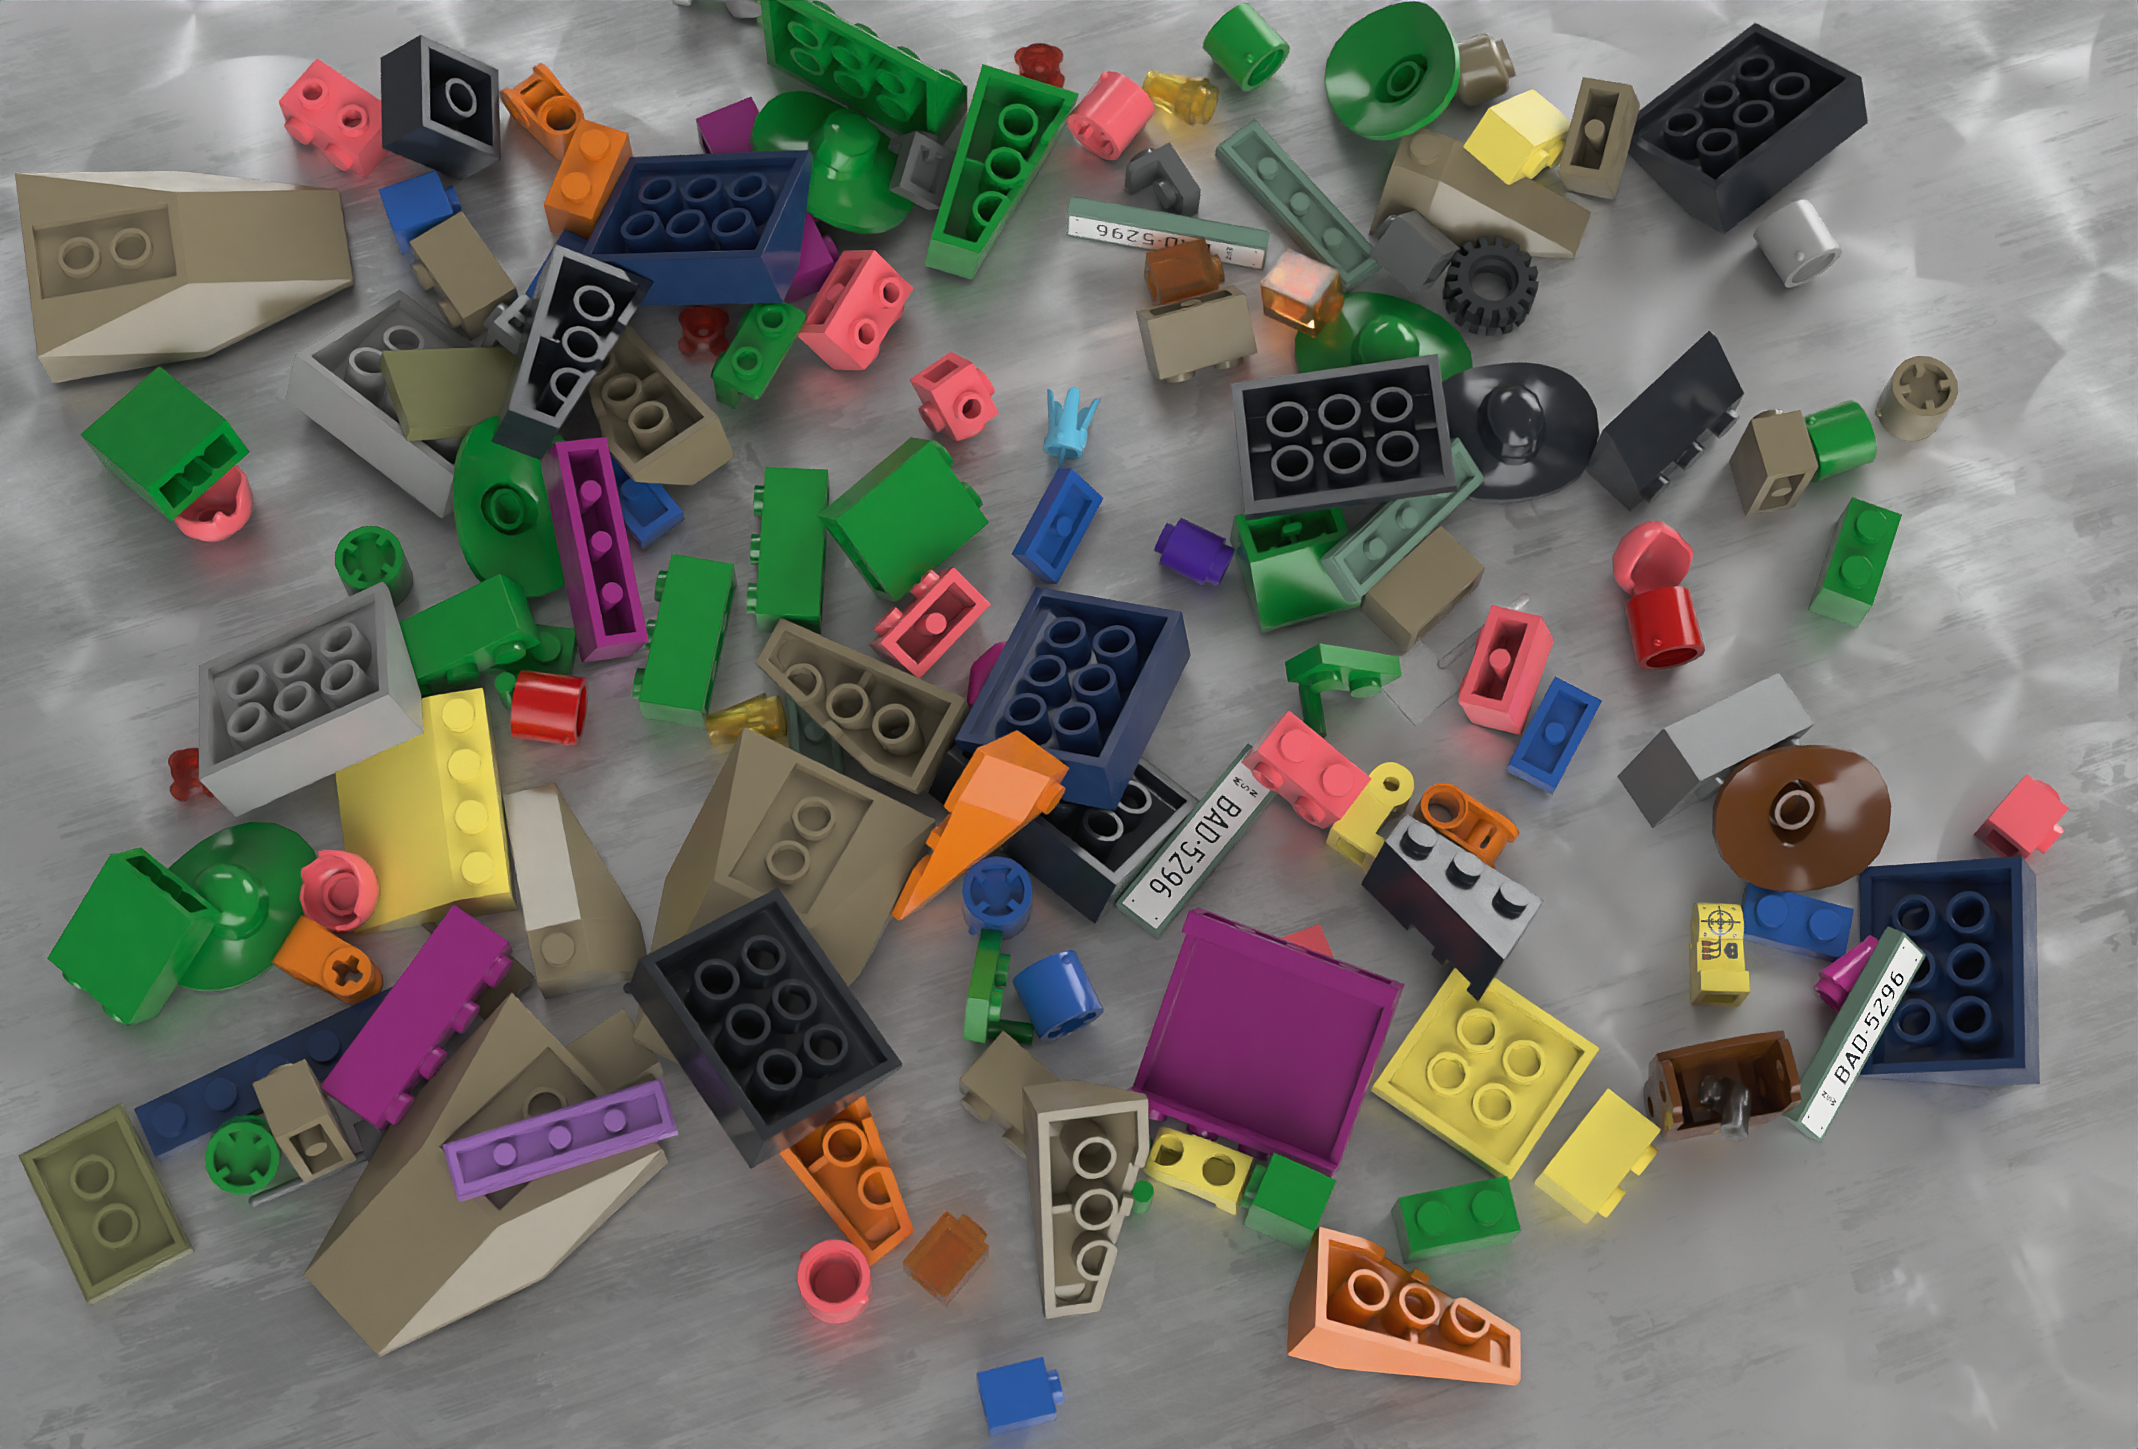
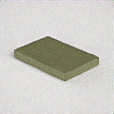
M504 346L382 351L379 366L405 440L464 438L469 429L483 419L499 415L516 356Z
M122 1103L19 1155V1159L80 1289L90 1305L194 1252L128 1111Z

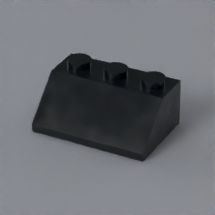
M1708 331L1602 430L1585 471L1630 512L1643 499L1649 504L1654 502L1669 486L1671 481L1667 477L1678 466L1683 471L1689 469L1705 451L1706 448L1702 444L1712 434L1717 438L1724 436L1740 418V415L1735 411L1744 392L1717 337L1713 333Z

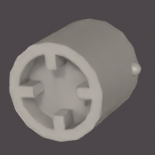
M1806 199L1795 201L1779 209L1765 219L1753 234L1758 245L1786 287H1795L1812 280L1833 265L1842 253L1841 248L1811 202Z

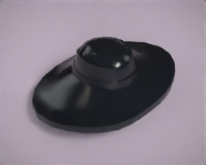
M1512 362L1468 369L1442 382L1450 439L1457 437L1460 439L1485 478L1465 499L1478 503L1493 504L1518 503L1540 499L1560 492L1578 480L1587 468L1600 434L1597 409L1588 391L1573 376L1560 369L1543 364Z

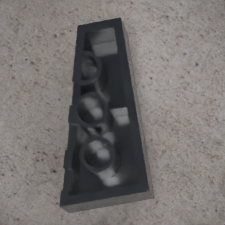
M556 244L538 278L491 442L542 460L636 315L654 282Z

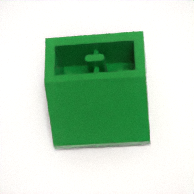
M1341 507L1246 520L1245 513L1234 516L1230 542L1232 548L1236 549L1234 554L1261 633L1361 606V598L1358 601L1346 602L1319 561L1349 532Z

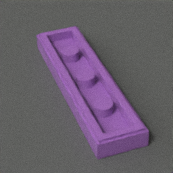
M659 1078L443 1144L442 1146L456 1197L459 1202L679 1134L663 1080Z

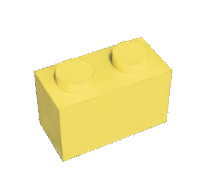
M1531 89L1490 107L1463 147L1507 185H1510L1526 176L1532 179L1543 168L1549 166L1553 169L1560 163L1571 120L1534 89Z
M1608 1088L1539 1175L1534 1184L1586 1225L1597 1212L1607 1218L1626 1194L1618 1186L1630 1170L1639 1176L1659 1150L1651 1142L1661 1129Z

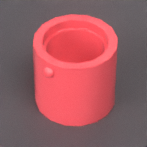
M1107 71L1101 73L1100 78L1068 116L1067 124L1073 136L1082 146L1093 154L1112 161L1121 156L1141 129L1145 127L1154 113V107L1147 93L1138 84L1118 72Z
M826 1240L815 1244L808 1251L800 1253L801 1262L798 1266L797 1283L804 1305L814 1317L827 1323H844L856 1318L866 1308L872 1294V1278L866 1257L856 1246L843 1240Z

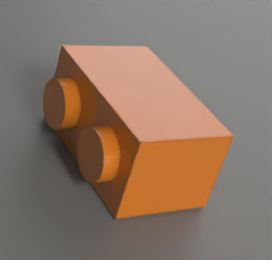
M582 118L580 119L544 202L551 233L561 235L563 230L566 229L589 240L629 157H633L628 133Z

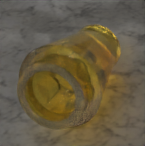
M1152 69L1146 75L1142 85V89L1147 93L1152 102L1190 126L1196 123L1206 125L1212 118L1218 103L1219 89L1216 86L1210 85L1208 78L1161 73Z
M764 692L719 712L706 714V728L711 745L735 744L743 727L775 742L777 738L787 737L786 715L780 696L767 697Z

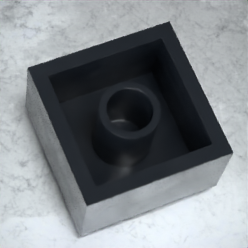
M422 35L417 36L380 58L383 149L460 181L501 160L498 69Z

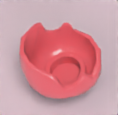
M235 465L174 519L177 527L188 537L207 542H219L236 534L248 522L254 505L253 494L247 476L238 465Z
M1657 520L1654 522L1647 521L1634 527L1621 538L1612 556L1614 578L1619 586L1632 597L1658 588L1679 587L1689 571L1693 558V549L1670 525Z
M345 850L318 851L319 857L301 869L303 884L300 890V901L304 916L334 933L351 932L362 926L375 911L380 895L375 870L363 857Z

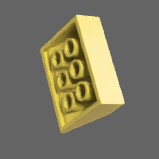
M483 688L422 698L424 733L411 738L405 743L398 744L364 759L358 764L335 772L344 850L359 855L367 861L375 870L380 888L375 911L362 926L354 930L356 936L421 926V924L426 922L440 923L453 904L472 917L518 910L492 711Z

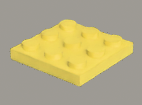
M1454 968L1376 1080L1371 1091L1497 1178L1508 1176L1510 1183L1600 1048L1496 978L1493 979L1479 1002H1477L1467 991L1470 982Z

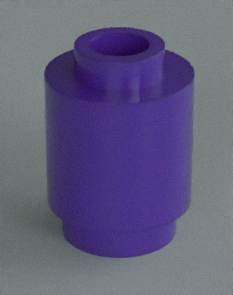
M1180 518L1176 526L1166 523L1154 551L1162 554L1159 565L1203 586L1206 582H1209L1218 587L1236 549L1225 544L1226 538Z

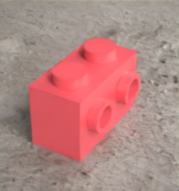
M318 58L278 101L286 120L284 127L289 134L304 145L312 142L324 150L323 153L326 158L342 171L347 172L350 168L366 179L390 152L382 148L381 101Z
M875 250L843 251L807 310V321L798 337L833 370H865L879 354V345L891 325L901 317L904 311V303L912 292L913 287Z
M954 567L941 570L938 574L932 569L927 571L921 578V581L909 590L914 596L912 601L901 612L896 607H893L874 626L873 630L878 636L869 646L888 665L921 678L991 605Z
M1491 605L1485 625L1481 627L1478 633L1476 651L1469 671L1464 675L1459 689L1458 702L1472 724L1522 735L1554 642L1542 616Z
M1289 710L1268 726L1241 761L1244 766L1251 770L1253 777L1261 785L1279 793L1293 805V809L1300 817L1313 825L1319 826L1322 830L1341 820L1372 779Z

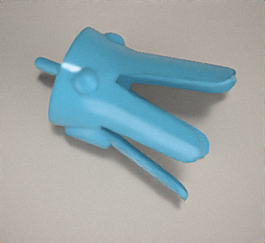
M1071 387L1068 390L1064 408H1062L1058 401H1054L1053 391L1047 389L1049 430L1044 438L1043 451L1059 458V467L1063 466L1064 459L1076 460L1082 458L1083 448L1086 447L1088 436L1087 429L1100 402V399L1096 398L1092 401L1090 407L1082 408L1078 413L1080 392L1076 387Z

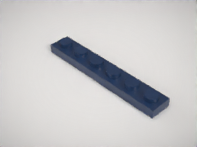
M393 987L135 1108V1113L155 1158L162 1162L210 1139L223 1122L235 1116H258L264 1113L252 1083L267 1077L273 1069L281 1065L295 1064L305 1059L322 1085Z

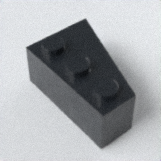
M1407 813L1384 842L1361 883L1407 931L1414 926L1435 947L1431 955L1442 966L1450 962L1470 982L1467 991L1477 1002H1479L1544 902V900L1528 891L1520 883L1512 881L1482 862L1476 855L1460 848L1435 832L1430 826L1419 822Z

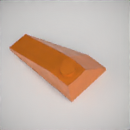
M1018 730L977 748L943 806L951 813L943 820L940 826H936L931 831L925 843L934 849L932 855L927 854L914 867L891 915L900 921L919 911L967 873L972 866L987 857L1040 813L1043 812L1046 815L1050 813L1065 792V787L1060 783L1068 772L1069 767Z
M864 1095L804 1139L779 1153L849 1241L863 1253L870 1266L914 1232Z
M1320 1226L1315 1230L1289 1304L1288 1356L1338 1369L1517 1385L1521 1381V1330L1466 1297L1454 1299L1429 1284L1431 1276L1416 1267L1409 1272L1384 1257L1386 1249L1371 1240Z

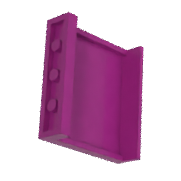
M1198 907L1188 911L1181 931L1186 934L1134 1084L1127 1090L1147 1096L1148 1117L1151 1119L1166 1121L1167 1116L1188 1123L1186 1130L1204 1139L1217 1141L1218 1137L1222 1136L1238 1142L1237 1150L1254 1157V1159L1269 1161L1270 1155L1273 1156L1276 1153L1332 1178L1340 1168L1405 984Z

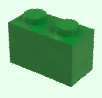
M1854 497L1851 498L1836 523L1808 608L1809 611L1856 628L1859 626L1873 606L1902 514Z
M1274 1153L1268 1168L1260 1164L1256 1165L1244 1192L1240 1206L1249 1209L1244 1225L1305 1252L1337 1180Z
M1508 1176L1399 1197L1391 1209L1404 1264L1511 1243L1521 1231Z

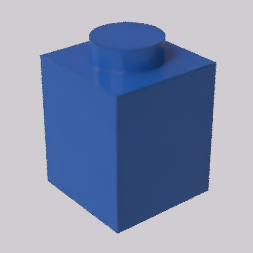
M437 170L379 189L402 256L412 253L410 241L462 211L453 185L443 188Z
M1043 1357L977 1373L976 1381L989 1436L1054 1421L1057 1414L1055 1405L1064 1403L1057 1369L1046 1371Z

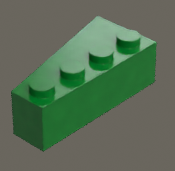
M982 64L930 239L924 266L971 280L974 278L1067 127L1068 116L1074 110L1079 93Z

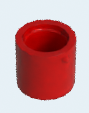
M1681 586L1658 588L1641 593L1625 603L1624 611L1637 664L1640 669H1670L1692 662L1704 654L1705 646L1692 595L1688 588Z
M521 670L516 680L512 699V737L564 745H579L584 731L588 705L587 678Z

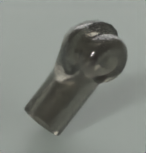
M1712 1074L1704 1076L1697 1089L1699 1101L1703 1104L1712 1105L1714 1111L1722 1114L1720 1133L1724 1138L1731 1141L1744 1140L1749 1132L1752 1096L1748 1087L1728 1077L1719 1079Z

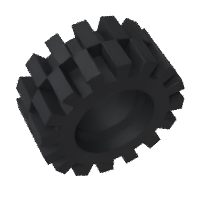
M1495 236L1492 246H1488L1487 237L1478 238L1475 247H1473L1470 241L1464 244L1461 253L1456 252L1452 257L1444 281L1443 300L1448 299L1445 306L1448 314L1457 312L1454 322L1462 327L1466 321H1469L1471 323L1469 332L1476 335L1480 326L1486 327V336H1495L1499 327L1503 335L1512 331L1514 323L1519 327L1525 321L1526 315H1529L1538 290L1539 281H1536L1538 270L1537 266L1529 267L1532 260L1530 254L1525 252L1519 257L1517 254L1520 245L1512 241L1509 249L1502 247L1504 238ZM1480 273H1493L1507 281L1510 292L1502 300H1487L1473 291L1471 281Z

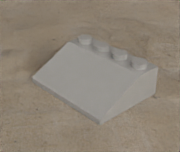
M399 289L295 354L285 399L442 519L454 511V467L456 455L463 438L406 441L379 366L382 351L475 348V346Z
M384 582L378 583L199 665V780L235 817L257 807L264 806L279 797L304 786L311 785L317 780L351 765L358 764L364 759L398 744L405 743L411 738L424 733L421 692L389 588Z

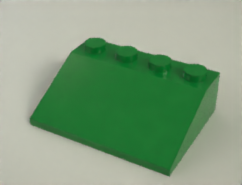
M760 0L767 64L893 133L901 136L911 133L913 130L926 131L937 136L940 140L939 144L944 146L967 112V86L963 84L957 75L945 69L937 70L929 66L906 47H894L881 40L866 25L860 23L852 24L837 16L828 5L818 0L812 2L809 0Z

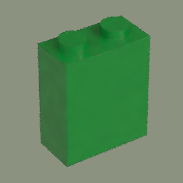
M160 366L80 434L108 470L170 522L250 453L223 416Z
M910 437L818 515V518L876 597L897 602L915 584L921 581V578L927 571L936 569L989 523L979 509L983 505L981 498L969 484L958 480L950 468L954 465L953 459L937 441L933 440L931 442V440Z
M139 847L113 853L108 857L47 959L62 971V975L68 983L85 990L100 1002L104 1012L109 1017L129 1026L157 1017L222 913L143 848Z

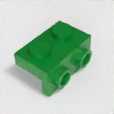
M786 302L755 303L752 310L748 309L738 324L736 336L728 350L721 352L712 368L711 378L714 382L716 400L735 409L743 394L755 400L760 399L806 323V313Z

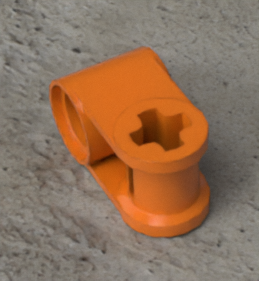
M540 62L533 67L532 75L512 89L505 87L499 92V96L516 122L527 129L550 155L556 159L563 160L580 119H585L580 104L562 87L550 69ZM562 126H572L567 130L557 131Z
M1438 783L1430 786L1424 792L1412 815L1419 822L1430 826L1435 832L1465 851L1476 855L1482 862L1494 869V863L1507 843H1513L1519 837V830L1512 821L1499 812L1487 808L1450 783ZM1441 804L1445 806L1452 815V821L1439 822L1435 820L1429 813L1428 805ZM1486 837H1489L1490 841L1484 849H1481V843Z
M302 915L272 960V964L290 976L311 987L321 989L347 1005L353 1006L380 993L383 988V975L380 968L365 953L343 941L338 935L324 926ZM349 971L354 974L359 972L362 974L358 983L351 980L346 982L344 980Z

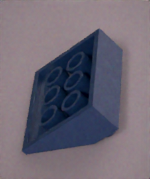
M792 150L629 157L582 254L653 281L654 283L641 306L783 303L800 262L813 163L811 151Z
M1036 587L955 738L957 747L974 754L977 748L1018 730L1069 767L1068 772L1060 783L1065 787L1062 800L1115 811L1191 656L1182 612Z
M2018 856L1867 867L1860 873V942H1863L1869 935L1880 940L1885 929L1891 927L1904 932L1926 956L1861 1070L1860 1075L1863 1078L1974 1086L2040 1084L2036 874L2024 858Z

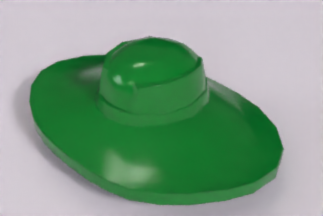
M1404 1L1388 5L1371 12L1351 25L1335 42L1326 61L1324 82L1327 97L1338 118L1355 134L1369 140H1392L1412 134L1434 121L1448 107L1456 93L1460 79L1458 45L1446 21L1428 4L1418 1Z
M804 91L781 93L770 99L756 116L749 141L752 152L811 151L813 163L806 212L834 227L858 234L883 233L900 225L916 205L889 190L899 155L888 149L891 138L861 114L820 95Z
M1366 291L1342 293L1319 302L1302 319L1295 337V361L1299 374L1438 354L1442 382L1457 373L1473 368L1472 356L1460 332L1449 322L1421 305L1387 294Z
M496 415L483 419L470 428L462 439L457 452L453 478L456 530L465 560L480 582L500 573L521 585L526 598H536L560 589L565 583L540 463L541 460L491 442L499 416ZM560 434L557 435L550 448L555 442L565 441Z
M247 822L224 828L199 842L168 868V870L222 913L178 983L179 987L199 992H220L247 984L275 966L272 964V960L301 915L304 916L300 901V890L303 884L301 869L317 858L312 847L297 832L276 823Z

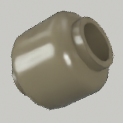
M1481 33L1457 43L1460 54V79L1454 96L1458 94L1463 104L1468 107H1474L1508 92L1510 88L1509 79L1515 77L1516 73L1503 39L1494 41L1493 37L1489 34Z

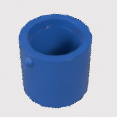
M995 856L982 859L970 868L964 878L962 887V912L965 923L969 927V934L980 937L981 928L1003 931L1002 941L1012 939L1024 930L1030 920L1033 888L1030 876L1022 865L1010 858Z
M1063 951L1046 957L1025 968L1013 979L1012 983L1039 1040L1042 1042L1056 1040L1069 1035L1096 1020L1104 1011L1076 951Z

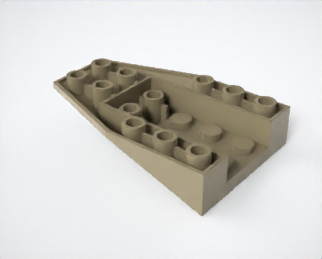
M184 171L15 173L37 357L53 383L207 357L354 285L341 194L338 189Z
M743 727L665 878L650 953L779 888L849 987L858 979L893 917L891 913L912 870L931 851L932 848L925 843L931 831L935 828L936 820L755 731ZM639 1006L633 1032V1042L679 1064Z
M511 992L414 1097L415 1099L410 1110L396 1126L390 1125L306 1269L304 1276L371 1349L381 1357L545 1279L655 1176L668 1161L663 1149L657 1142H653L469 1200L458 1201L443 1144L609 1094Z

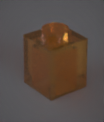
M1205 238L1146 253L1144 278L1154 306L1219 289V285L1225 283L1221 260L1217 254L1210 255Z
M1289 248L1286 249L1260 283L1264 315L1313 338L1318 336L1327 322L1333 323L1338 318L1344 305V296L1341 293L1340 272Z
M945 1211L902 1262L903 1272L942 1305L947 1307L989 1257V1246L984 1242L988 1235L975 1221L965 1214H962L957 1220L948 1211Z

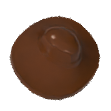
M1831 745L1781 747L1763 752L1746 760L1729 774L1720 786L1713 805L1712 834L1720 857L1738 877L1760 888L1776 891L1819 890L1839 885L1862 873L1880 854L1890 829L1891 802L1887 785L1879 770L1868 759L1855 751Z

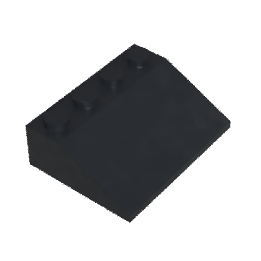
M1754 23L1639 110L1628 154L1690 216L1725 234L1868 123L1862 77Z
M1438 354L1231 383L1246 520L1457 492Z
M957 744L949 750L928 793L944 805L973 754L957 747ZM1141 757L1115 811L1060 799L1050 813L1047 815L1043 812L1040 813L998 848L1096 924L1116 904L1118 899L1200 801L1144 757Z
M779 888L640 958L628 988L750 1169L804 1139L900 1070L903 1065Z

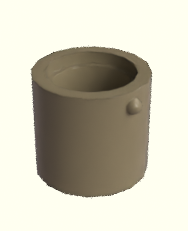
M1930 356L1909 358L1896 368L1877 402L1875 415L1879 418L1882 427L1896 438L1903 441L1926 439L1939 428L1954 405L1958 395V381L1953 371L1938 359Z

